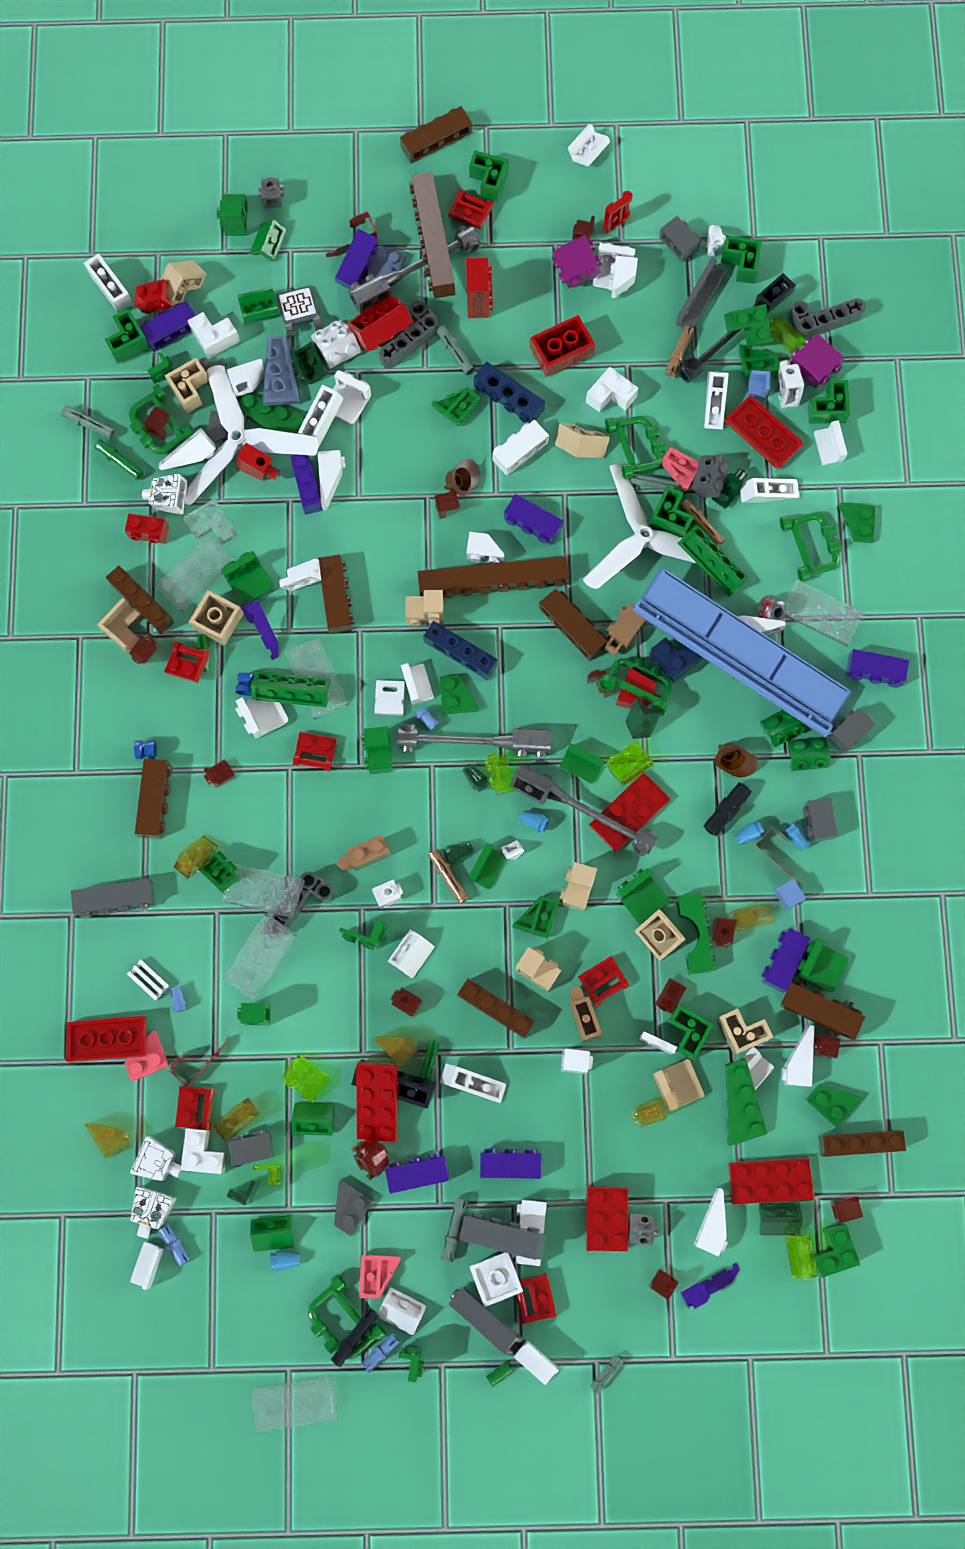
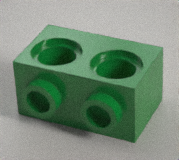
M241 1003V1008H238L237 1018L241 1020V1024L246 1026L270 1025V1005L267 1003Z

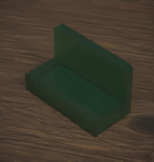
M640 697L635 698L625 721L633 739L650 737L661 715L659 707L644 708Z
M258 1179L252 1180L247 1192L237 1187L231 1188L226 1197L243 1205L250 1204L261 1181Z
M759 1203L760 1235L801 1234L803 1217L800 1203Z

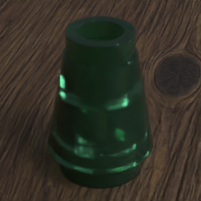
M471 764L463 768L462 772L473 790L481 792L489 785L488 777Z
M470 841L447 845V848L443 849L448 863H456L474 852Z

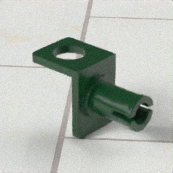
M738 468L734 475L731 472L726 475L720 494H725L728 497V501H721L719 497H712L711 499L726 509L737 497L744 483L743 480L748 475L743 468Z

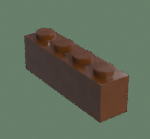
M462 106L454 108L448 113L436 117L433 121L422 124L411 132H406L400 137L401 148L412 164L472 133V122Z
M340 554L319 557L329 634L352 631L351 625L354 624L353 613H349L348 608L352 607L351 597L346 594V589H349L348 578H344L343 573L347 571L346 562L341 560Z
M120 565L105 577L109 584L160 635L174 623L171 616Z
M555 588L539 602V609L589 662L604 649L607 644L606 636L593 627L594 624L589 618H584L580 614V609L568 601V597L564 592H559Z
M144 758L135 835L138 837L162 839V834H165L166 823L164 822V815L168 813L166 797L170 795L168 781L169 777H172L173 768L167 760Z
M468 978L457 994V997L523 1039L535 1022Z
M790 983L780 1007L855 1041L865 1019V1016L862 1015L863 1012L855 1008H851V1010L843 1007L844 1004L838 1000L833 999L830 1001L824 998L825 995L815 990L814 992L806 990L807 987L801 983Z
M904 1130L818 1136L820 1156L822 1157L906 1151Z

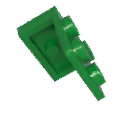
M254 551L242 554L240 559L227 563L221 569L241 604L250 600H256L274 589V584L261 566Z
M642 868L632 875L634 877L632 881L628 883L626 880L617 887L619 891L616 893L619 900L640 924L644 923L657 910L669 903V898L651 877L653 873L649 868L644 871Z
M377 919L370 938L341 927L339 932L344 940L351 943L359 941L363 947L373 950L374 947L379 949L381 942L386 941L389 930H387L385 922Z
M817 938L813 942H809L806 948L808 953L805 959H801L797 967L799 970L797 976L828 992H833L848 963V958L824 946L825 941Z

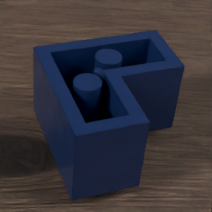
M666 637L652 647L649 653L650 657L673 683L703 659L702 656L686 646L677 651Z

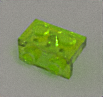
M638 741L627 745L624 750L613 755L607 761L610 773L622 786L654 765L652 759L641 749Z
M495 753L487 754L485 766L487 772H491L492 778L489 779L491 790H495L496 796L514 792V789L509 787L512 777L506 755L496 756Z
M300 1054L288 1066L282 1076V1080L288 1087L294 1088L304 1099L311 1102L315 1101L317 1095L331 1078Z
M810 1234L786 1236L792 1279L801 1278V1280H807L817 1277Z

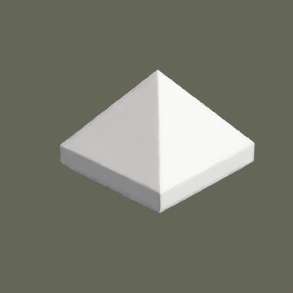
M518 840L501 847V851L506 859L517 860L524 852Z

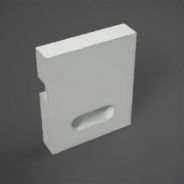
M376 680L375 715L403 716L405 681ZM384 688L398 689L396 692L383 691Z
M642 1032L639 1040L672 1055L676 1051V1046L646 1032Z

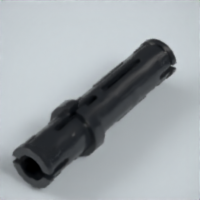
M368 1308L349 1336L342 1340V1345L331 1358V1361L341 1368L348 1356L355 1352V1347L379 1317V1314L372 1308Z

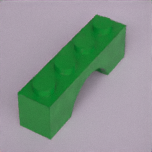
M701 893L678 895L676 902L679 918L691 922L698 936L697 944L693 951L685 955L688 975L712 972L714 967H716V959L714 955H711L710 948L713 947L712 937L708 936L707 928H710L708 916L705 917L704 909L707 908L706 899L702 897Z

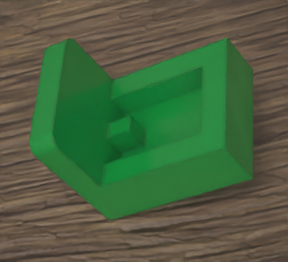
M162 352L158 353L162 362L147 370L154 384L164 381L166 379L165 375L172 372L171 367L173 364L168 356L164 357Z

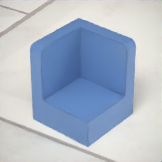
M752 370L748 380V397L751 395L752 397L766 398L770 387V371Z
M794 879L774 890L785 910L794 907L806 899Z

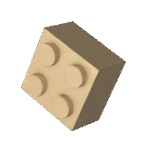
M207 590L189 623L194 630L226 645L244 613L241 607Z

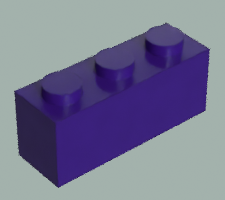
M357 229L335 276L336 283L348 289L355 282H359L360 285L364 280L362 274L364 271L367 272L371 265L370 257L371 255L375 256L379 245H377L378 238Z
M184 301L176 304L172 309L160 313L156 318L144 322L140 329L150 348L155 352L190 332L188 320L196 315L188 302Z
M297 454L290 456L305 515L323 511L309 455Z
M516 494L504 511V519L509 525L520 527L524 533L536 536L544 544L549 543L552 545L563 527L562 519Z
M853 649L848 657L846 676H851L850 678L854 680L866 679L873 684L886 683L890 687L898 688L906 682L909 660Z
M791 928L785 931L782 930L777 940L780 942L777 949H773L769 957L772 961L769 967L765 966L761 974L764 977L762 983L782 993L786 992L811 938Z
M485 1149V1153H480V1178L541 1179V1153H537V1149H525V1153H517V1149H505V1153H497V1149Z
M440 1153L428 1155L429 1160L421 1161L419 1157L410 1159L409 1164L401 1165V1162L389 1164V1168L385 1169L389 1193L450 1181L445 1156L441 1157Z

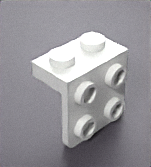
M600 243L598 256L602 263L599 266L601 273L593 279V285L609 289V281L614 277V274H610L611 263H615L616 256L634 258L635 249L628 246H616L611 243Z
M342 320L334 321L329 326L319 329L311 335L312 341L321 350L329 369L361 353L354 333Z
M337 370L334 375L336 385L333 390L337 391L344 399L335 416L349 424H354L371 397L370 386L363 380L353 378L348 372Z
M243 698L236 700L238 707L235 709L239 717L245 718L247 723L244 726L248 734L252 733L256 739L288 722V717L279 702L252 699L245 702Z

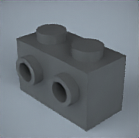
M678 216L665 224L660 230L659 238L681 262H684L699 250L701 242L699 236L688 228L687 223Z
M701 455L692 485V490L699 497L720 496L729 465L721 455Z
M860 708L855 712L851 709L843 717L845 721L842 724L838 722L832 727V734L828 737L844 753L876 724Z
M832 799L807 801L805 807H803L804 818H807L808 826H806L807 837H810L811 842L835 839L838 834Z
M265 1130L252 1132L253 1136L245 1138V1134L234 1136L233 1141L228 1142L232 1166L275 1157L271 1134H265Z

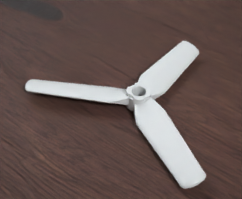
M222 365L212 366L207 370V375L220 422L228 431V440L216 450L215 454L189 484L186 490L185 504L191 505L233 459L237 450L242 449L246 442L264 453L315 455L318 450V439L314 436L261 428L244 430V416L226 370Z
M621 464L610 465V470L626 518L634 531V535L620 542L583 578L585 584L593 589H598L636 558L642 548L648 547L660 554L696 563L679 546L678 542L682 537L665 531L652 530L647 526L645 514L629 478H623Z

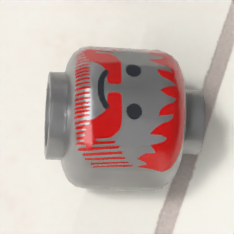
M767 595L760 600L757 610L762 618L781 620L786 612V606L776 596Z

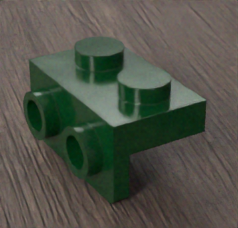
M311 341L299 350L290 349L291 360L297 367V375L301 381L312 385L328 374L315 342Z

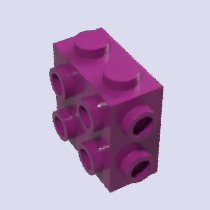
M586 235L553 250L555 258H552L556 269L560 268L561 273L558 275L562 284L566 283L568 288L577 287L582 282L594 279L601 273L599 266L602 263L598 255L594 256L593 251L596 249L592 240H587Z
M817 334L813 338L809 337L801 350L796 349L793 352L790 362L791 365L797 364L799 366L801 376L805 382L815 389L820 385L824 386L829 381V376L832 373L836 374L843 367L842 362L844 356Z

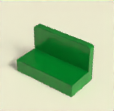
M274 219L261 223L250 254L256 255L260 253L269 261H274L287 229Z
M570 743L559 766L592 784L602 768L604 760Z
M486 843L468 876L469 880L486 889H490L506 860L504 854L495 850L493 845Z
M295 1103L292 1115V1134L332 1136L334 1104Z
M292 1216L252 1219L250 1238L253 1250L257 1252L294 1247Z

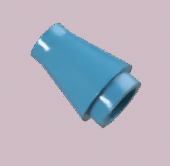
M524 810L520 816V821L538 833L540 831L544 833L549 825L550 818H547L544 814Z
M751 821L734 836L738 843L742 845L762 838L761 836L765 832L758 821Z
M795 821L783 829L784 836L798 846L801 851L811 844L800 824H797Z
M280 1251L270 1253L271 1270L278 1272L300 1266L299 1253L294 1254Z

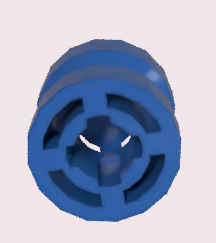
M238 673L237 680L239 682L235 688V693L252 696L251 683L255 675Z
M136 740L134 743L135 759H143L144 757L156 759V741L149 740L148 742H143L142 740Z

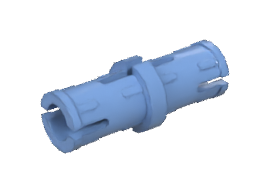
M170 1224L158 1231L167 1245V1251L172 1253L179 1267L190 1260V1257H188L181 1245L182 1241L177 1239Z
M391 1333L380 1346H375L374 1351L361 1362L362 1366L367 1368L366 1371L370 1373L382 1360L385 1361L388 1358L387 1355L400 1344L399 1340L395 1339V1335Z

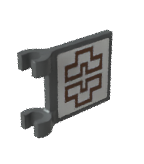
M311 285L276 294L288 338L295 337L292 326L313 321L316 331L323 329Z

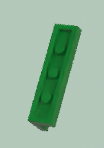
M697 524L678 542L679 546L729 597L749 578Z
M257 671L251 683L252 700L327 708L331 679ZM260 678L268 679L266 681H259Z

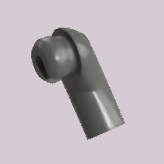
M223 357L214 363L208 361L207 358L199 360L206 372L212 366H227Z

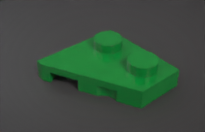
M739 345L738 350L743 378L750 377L752 370L770 371V375H778L780 367L778 355L765 353L759 349H755V351L745 348V345Z
M466 387L457 393L447 395V398L443 400L433 401L431 405L459 427L482 401V397Z
M840 503L838 508L843 513L844 522L850 530L853 542L873 543L876 506Z
M459 675L439 676L443 715L479 712L478 705Z
M540 895L513 924L512 928L548 939L559 901Z
M817 1085L805 1100L832 1125L838 1127L862 1098L847 1092Z

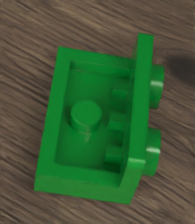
M272 287L237 296L244 323L279 314Z
M784 710L760 721L762 729L771 738L773 747L784 744L786 741L801 735L807 730L804 723Z
M826 738L788 741L787 748L791 758V771L829 767L831 753Z
M211 848L209 852L212 854V857L198 870L223 893L240 878L235 872L238 869L231 861L226 862L227 858L221 851L216 852Z
M405 1345V1348H401L398 1358L411 1359L408 1382L416 1383L417 1378L422 1377L424 1361L420 1360L422 1350H417V1346Z

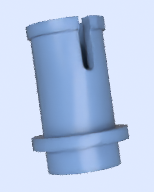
M422 707L416 713L417 719H420L432 731L439 725V722L428 712V708Z
M181 986L169 989L173 1002L172 1009L175 1010V1013L187 1010L186 1006L188 1004L184 1001Z

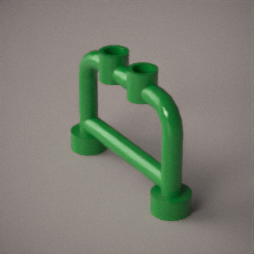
M157 384L153 387L154 392L130 408L129 418L132 422L130 427L134 433H139L142 436L139 440L145 449L149 447L154 453L164 454L187 440L193 433L188 426L182 430L162 403L161 400L167 396L160 385ZM152 401L177 436L162 447H158L136 416L138 410Z
M634 416L615 420L614 417L605 419L607 433L617 432L628 462L621 466L624 479L632 478L634 473L656 469L662 464V453L665 452V444L663 441H657V437L660 436L659 428L657 426L652 427L647 418ZM637 423L644 425L646 437L651 443L652 453L656 456L655 461L636 465L623 426Z
M816 512L790 518L788 515L780 517L779 522L782 531L792 530L804 563L803 567L797 569L798 578L801 582L810 580V576L831 571L838 566L840 561L838 552L842 551V546L839 540L834 541L832 535L836 533L833 523L828 524L826 518ZM817 520L820 523L822 536L825 537L827 542V550L832 556L831 563L817 567L812 566L798 527L799 523Z
M621 658L613 663L607 675L601 677L598 684L602 690L611 691L614 685L653 703L650 709L654 715L663 716L668 708L666 701L672 691V684L669 679L661 675L662 671L659 667L654 666L650 670L644 667L645 663L642 659L636 658L633 662L629 659ZM620 666L631 668L647 676L650 680L663 684L665 688L660 698L615 677Z
M338 1274L331 1279L332 1284L312 1301L308 1309V1317L313 1324L311 1331L318 1338L321 1335L327 1341L324 1347L330 1354L334 1351L337 1352L341 1344L331 1334L326 1324L319 1319L316 1314L317 1308L333 1295L356 1325L362 1318L341 1293L347 1288V1284ZM376 1322L365 1334L366 1338L355 1347V1352L351 1353L346 1360L354 1359L376 1339L381 1341L387 1336L380 1324Z

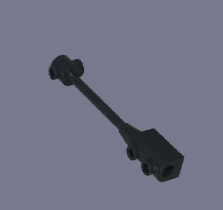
M782 273L757 295L753 307L766 304L767 314H769L794 291L796 284ZM742 329L726 333L698 359L695 357L688 358L678 368L679 376L686 383H690L703 372L702 364Z

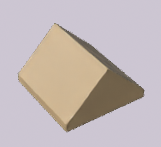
M660 909L635 930V933L659 961L685 940Z

